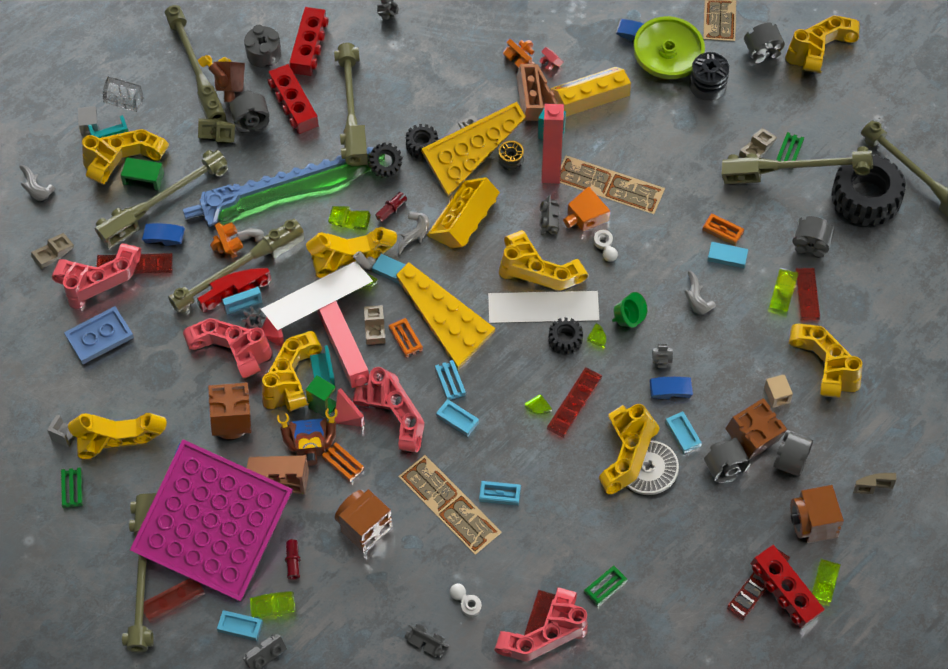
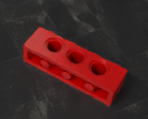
M304 8L289 62L294 74L312 76L313 69L316 70L317 68L316 58L317 55L320 56V43L325 38L324 28H327L329 23V17H326V10Z
M289 64L269 71L270 79H267L271 90H275V97L278 102L282 103L284 114L286 116L289 115L291 127L293 129L296 128L298 134L319 127L318 116Z
M774 544L757 555L750 563L753 572L762 578L767 590L773 592L777 597L779 605L788 611L792 622L795 625H799L801 629L820 616L825 610ZM769 568L775 569L777 575L770 573ZM782 584L787 585L790 591L784 590ZM795 600L800 601L803 607L796 606Z

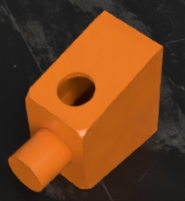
M587 187L568 204L569 216L563 219L567 228H571L576 224L582 231H586L610 220V210L590 187Z

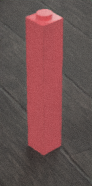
M545 104L542 183L560 184L564 104Z
M334 301L318 309L317 313L351 387L354 388L368 383V368L337 302Z

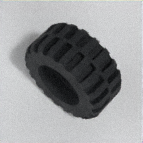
M876 154L873 156V169H870V173L867 175L856 174L855 170H853V165H840L832 187L833 204L836 205V210L839 213H843V217L847 220L851 219L852 223H862V226H868V224L876 226L879 225V222L882 224L889 221V218L892 219L901 207L906 190L903 173L901 170H897L898 166L894 163L891 164L889 159L880 158V155ZM861 182L872 183L878 186L884 195L866 197L859 194L853 185Z

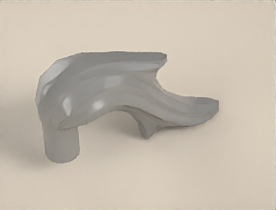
M25 165L19 166L27 179L26 183H21L23 188L37 201L46 200L55 190V187L53 185H49L47 188L39 186L36 183L38 174H33Z
M409 212L408 219L417 220V226L411 232L401 234L403 239L398 247L399 256L405 246L411 241L419 240V243L422 242L430 222L429 217L424 213Z
M688 271L691 290H685V294L693 311L699 315L705 314L715 308L716 304L714 301L706 303L701 298L700 291L704 286L699 284L698 278L692 271Z

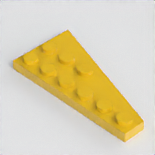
M517 102L421 149L447 197L525 120L526 116Z
M408 262L396 274L399 283L407 295L411 297L415 307L421 312L424 320L459 370L495 332V327Z

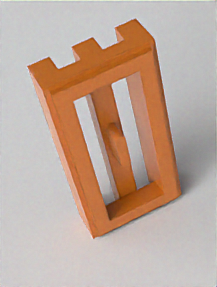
M712 213L702 229L736 246L737 241H739L744 233L743 228Z
M406 318L389 325V330L406 358L410 354H416L418 350L419 352L423 351V346ZM402 324H404L412 340L414 341L416 345L415 347H413L406 333L404 332L401 326ZM395 327H397V329L399 330L401 336L403 337L404 341L406 342V344H407V346H408V348H409L408 350H407V348L405 347L403 341L401 340L399 334L397 333Z
M337 442L333 444L332 448L328 449L327 453L324 452L322 454V458L349 482L364 470V466ZM335 451H338L344 458H346L352 465H354L357 468V470ZM331 455L334 456L342 465H344V466H345L348 470H350L353 474L350 475V474H349L346 470H344L338 463H336L330 456H331Z

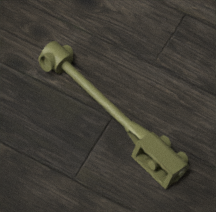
M179 5L169 6L165 10V16L170 28L178 31L196 75L197 95L206 119H213V116L220 114V117L213 120L227 122L216 90L202 73L184 30L187 21L182 8Z
M342 43L338 46V51H334L335 61H338L339 65L344 67L348 113L343 131L344 134H340V143L344 145V148H341V157L351 166L368 165L365 125H358L355 116L351 67L360 61L359 47H355L352 43Z
M872 120L866 124L861 131V135L865 137V143L872 147L881 144L931 187V190L941 202L939 210L948 217V188L935 182L885 138L887 132L879 122Z
M864 146L858 147L857 151L852 152V157L779 162L777 160L762 159L754 153L747 154L746 158H739L737 155L731 154L728 156V159L722 160L721 174L724 184L761 182V174L787 168L853 165V170H855L856 174L867 175L870 173V169H873L872 150L868 151V148Z
M211 150L206 151L203 154V166L147 202L125 208L124 210L116 208L112 212L111 218L108 220L101 218L96 222L97 227H95L97 235L108 249L140 229L138 220L149 208L206 172L216 176L225 174L228 166L223 154L219 150L215 152Z
M294 218L286 220L281 227L270 230L269 234L263 237L250 253L190 290L185 286L177 288L173 294L168 296L172 307L178 313H185L190 309L191 304L195 303L193 296L208 288L211 282L232 273L253 259L270 254L275 259L305 240L301 225Z
M157 493L139 494L136 496V501L130 503L131 514H135V520L129 521V530L134 532L135 538ZM138 555L134 626L128 627V633L122 634V644L127 646V650L131 652L147 651L148 647H152L154 642L153 631L143 626L146 557Z

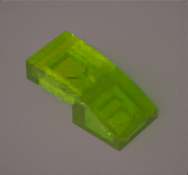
M332 206L328 222L339 227L367 230L371 214L369 211H352L349 206Z
M780 268L769 307L788 312L798 277L797 272Z
M824 559L820 560L812 590L815 598L831 602L841 564Z
M292 591L276 592L250 598L251 617L259 619L273 614L278 617L296 611L294 592Z

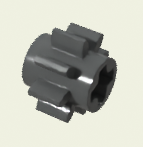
M381 0L382 4L377 5V12L382 17V20L395 19L394 15L398 14L399 8L398 4L393 2L394 0Z
M250 306L249 310H243L245 317H242L241 321L246 322L245 328L263 327L261 320L265 319V316L263 314L259 315L261 313L260 308L255 310ZM251 316H252V317H255V316H256L257 319H256V320H254V319H251V320H250V317H251Z
M658 344L657 349H652V362L657 363L658 368H667V364L673 362V350L668 349L667 344Z

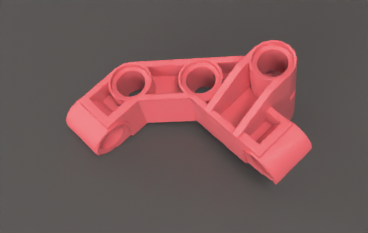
M122 243L116 258L99 267L60 259L54 269L52 279L59 284H63L70 307L79 309L84 306L87 299L131 279L141 257V248Z
M209 318L189 326L183 331L189 349L196 350L211 344L231 348L242 378H247L261 372L258 365L268 361L273 354L261 328L247 329Z
M373 368L369 374L368 385L355 387L353 403L361 406L391 409L401 423L398 449L418 452L421 447L424 430L423 418L402 388L398 377L384 368ZM401 396V403L396 405V399ZM415 418V425L410 427L411 420Z
M557 588L545 625L525 636L518 633L500 631L494 651L502 656L530 661L573 639L584 638L588 631L587 612L584 608L575 605L577 592ZM550 633H555L557 637L550 639L547 637V635ZM524 646L531 647V650L528 652H524L521 650V648Z

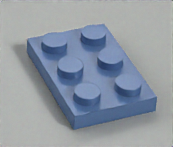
M116 306L64 332L65 337L82 364L134 338L133 333Z

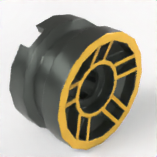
M506 141L501 144L498 158L500 165L508 168V170H514L521 166L524 161L523 146L516 141Z

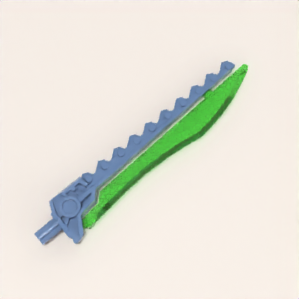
M373 147L367 148V159ZM385 154L379 156V163L385 160ZM338 155L334 161L323 159L319 165L309 163L304 169L294 167L290 173L278 172L272 178L263 176L258 182L248 180L244 186L233 184V186L226 185L202 192L200 204L183 209L185 219L204 215L208 226L211 227L219 219L226 221L232 216L280 199L337 188L360 177L372 168H369L368 165H348L345 159Z

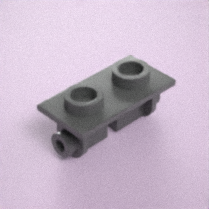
M549 195L540 204L541 220L539 225L541 227V235H544L546 231L555 235L559 231V219L554 218L559 216V203L555 199L551 200V195Z
M418 623L416 626L409 625L408 627L412 628V631L408 630L404 637L407 639V642L418 648H421L423 642H426L423 650L434 657H441L444 653L442 647L449 646V644L444 642V637L436 633L434 635L427 633V628Z
M271 635L261 643V649L256 646L248 653H245L243 660L249 665L250 669H260L287 650L280 635Z

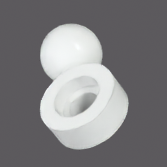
M599 230L594 235V244L598 249L604 250L603 257L606 261L613 262L618 257L617 250L611 247L613 236L607 230Z
M454 584L450 588V596L455 600L461 601L462 613L468 617L478 615L482 606L480 599L475 595H466V589L463 585ZM473 602L475 607H469L468 603Z

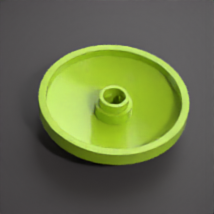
M663 16L651 19L639 28L635 35L633 51L639 65L648 73L659 78L678 79L691 74L694 59L705 52V43L701 33L691 23L677 17Z

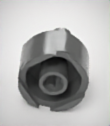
M771 22L757 25L753 28L754 31L749 34L747 32L745 34L744 42L755 63H760L767 57L776 58L780 56L781 50L785 46L777 25H772Z
M259 24L255 25L244 38L245 51L248 61L252 65L263 68L265 65L271 64L272 66L279 61L281 45L277 31Z
M247 90L229 103L235 127L241 132H249V129L255 128L256 131L260 130L270 121L266 100L260 94Z
M807 216L805 220H802V217L799 218L792 240L795 250L800 253L808 251L817 257H824V254L830 249L835 230L834 226L831 225L830 227L827 225L828 221L819 217Z
M787 430L783 438L785 443L780 444L777 455H780V457H776L773 467L801 476L813 440Z
M733 438L723 444L720 442L713 444L710 447L711 451L704 457L707 467L718 483H725L736 479L737 473L741 471L744 474L751 466L749 458L737 438Z

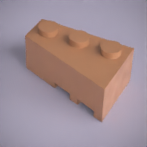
M520 64L516 78L520 107L526 116L524 121H538L545 104H557L538 64Z
M306 455L257 456L248 458L247 469L293 489L292 493L305 494L309 476Z

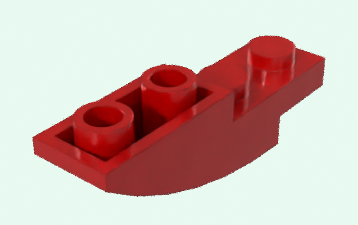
M256 268L238 271L211 282V290L197 298L199 308L204 313L214 309L223 302L222 299L256 287L266 286L271 281L270 270L268 268Z

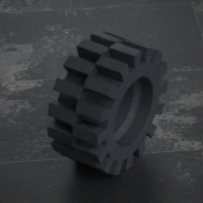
M419 124V127L414 125L413 129L410 127L405 137L408 153L410 155L413 154L415 158L418 155V159H422V156H424L421 152L422 148L438 141L437 131L432 126L429 128L428 124H425V127H422V124ZM426 138L429 142L420 145L415 143V140Z
M386 142L382 143V145L378 144L369 154L368 166L372 168L371 172L377 173L376 176L381 175V178L386 176L389 178L395 175L402 165L401 160L403 157L400 156L401 151H397V146L393 147L392 143L386 145ZM381 154H387L391 157L392 164L390 166L384 167L379 163L378 158Z
M564 317V321L559 318L558 323L556 321L553 322V326L551 325L549 328L548 342L552 349L555 347V352L558 353L560 350V354L564 355L565 351L567 355H570L571 350L575 353L577 349H580L583 342V328L579 326V322L576 321L574 323L572 318L568 321V317ZM561 332H570L573 338L564 341L558 335Z

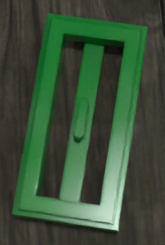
M787 132L776 160L781 161L788 140H790L791 143L784 161H788L793 146L797 142L798 145L792 161H796L804 137L798 138L795 134L791 136Z
M81 467L77 468V470L70 468L68 471L61 469L63 508L83 506ZM74 475H77L78 502H74ZM66 476H69L70 503H67Z
M613 565L584 590V594L588 595L589 599L594 601L598 607L627 583L628 579ZM613 573L616 574L601 588H599L594 594L591 592L597 586H599L604 580H606L610 575H612ZM619 578L621 579V580H619L614 586H612L607 592H605L601 597L597 598V597H598L601 593H603L608 587H610L615 581H617Z

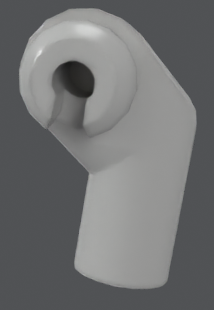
M249 228L238 232L237 236L241 241L255 237V241L260 242L264 237V232L260 229Z
M358 251L353 256L363 269L371 270L376 262L372 257L366 259L361 251Z

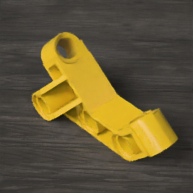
M834 15L806 30L798 29L794 32L785 59L790 64L803 66L805 71L821 74L822 71L820 70L825 44L833 40L849 43L858 41L860 23L855 19Z
M143 129L103 138L88 135L82 140L83 165L87 168L86 177L104 185L122 158L142 154L152 160L159 161L168 149L169 143L164 138Z
M383 227L376 228L365 236L351 239L321 232L306 243V248L311 253L316 276L323 278L337 271L339 266L355 262L356 260L353 256L358 251H361L366 259L368 257L378 258L394 246L397 241V234L395 231Z
M523 230L504 238L506 248L499 267V275L504 279L517 277L555 290H564L582 283L589 276L579 259L572 260L564 265H557L542 260Z
M794 324L791 326L789 344L797 348L813 350L825 362L820 395L840 398L841 391L856 392L860 389L862 378V361L860 358L851 356L822 326Z
M308 331L290 337L284 342L269 372L262 378V404L265 408L275 409L286 404L287 409L293 411L309 405L294 370L300 360L310 358V355L319 354L322 351V346L315 332Z
M635 404L628 409L622 405L608 414L623 444L617 461L599 475V480L607 494L617 493L638 478L651 438L659 432V425L642 404Z
M85 413L70 421L68 430L73 436L77 437V456L81 459H90L98 455L103 448L148 443L164 432L167 421L165 417L152 413H145L136 419L113 421Z

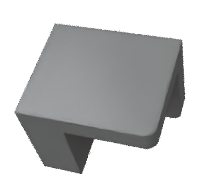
M95 106L78 108V126L81 136L90 135L88 125H92L94 132L99 131Z
M56 415L47 431L51 441L68 448L75 436L69 432L68 424L63 423L61 416Z

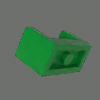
M126 157L121 172L123 185H127L129 179L152 182L154 189L157 191L160 189L164 176L162 163Z
M316 375L305 389L307 404L309 403L308 408L324 418H327L325 412L329 408L328 414L330 416L336 409V401L329 398L336 389L335 385Z

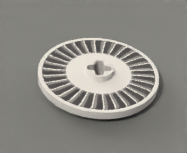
M650 441L639 476L627 487L643 495H654L667 490L675 482L679 472V463L674 451L661 442ZM652 465V468L646 470V467Z

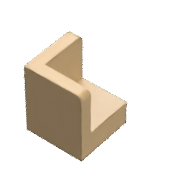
M785 375L766 379L764 389L772 408L791 403L793 393Z

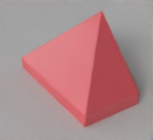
M266 317L261 329L264 331L267 340L282 347L284 344L282 329L277 330Z
M340 388L337 392L336 409L338 415L335 418L336 424L362 427L365 425L364 415Z

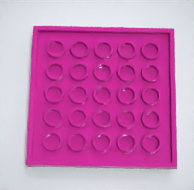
M182 439L130 551L242 601L293 489Z

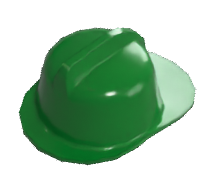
M632 292L614 306L612 322H617L620 326H629L631 328L640 324L646 318L648 312L644 297L638 292Z

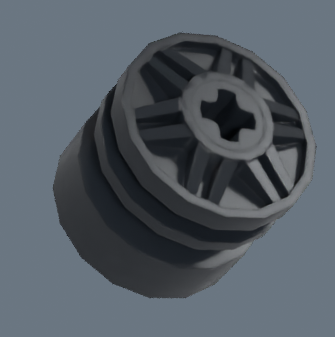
M715 52L702 53L694 59L690 76V89L697 98L712 101L724 95L727 89L730 68L727 59Z

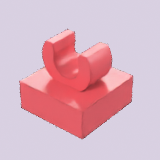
M545 47L541 51L545 56L539 62L544 65L549 61L545 67L547 70H552L554 64L560 67L564 63L549 48Z

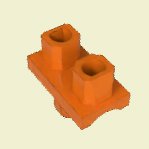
M511 39L506 42L508 47L504 50L503 54L509 61L518 55L519 58L514 62L518 69L520 64H535L527 54L532 55L534 53L532 49L533 43L530 40L526 42L521 40L519 42L521 48Z
M219 222L215 224L218 235L213 237L214 241L211 242L210 246L212 250L218 251L220 254L225 250L234 259L237 257L236 252L243 248V244L238 237L230 239L231 236L237 233V229L232 222L224 226Z

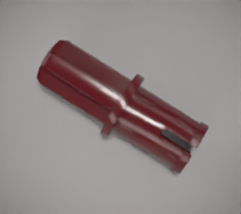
M398 192L390 201H386L385 205L375 214L376 219L383 222L392 213H396L397 209L407 201L406 195L400 199L404 193Z
M289 539L286 541L287 557L285 558L287 578L289 580H297L300 578L299 562L301 561L298 553V541Z

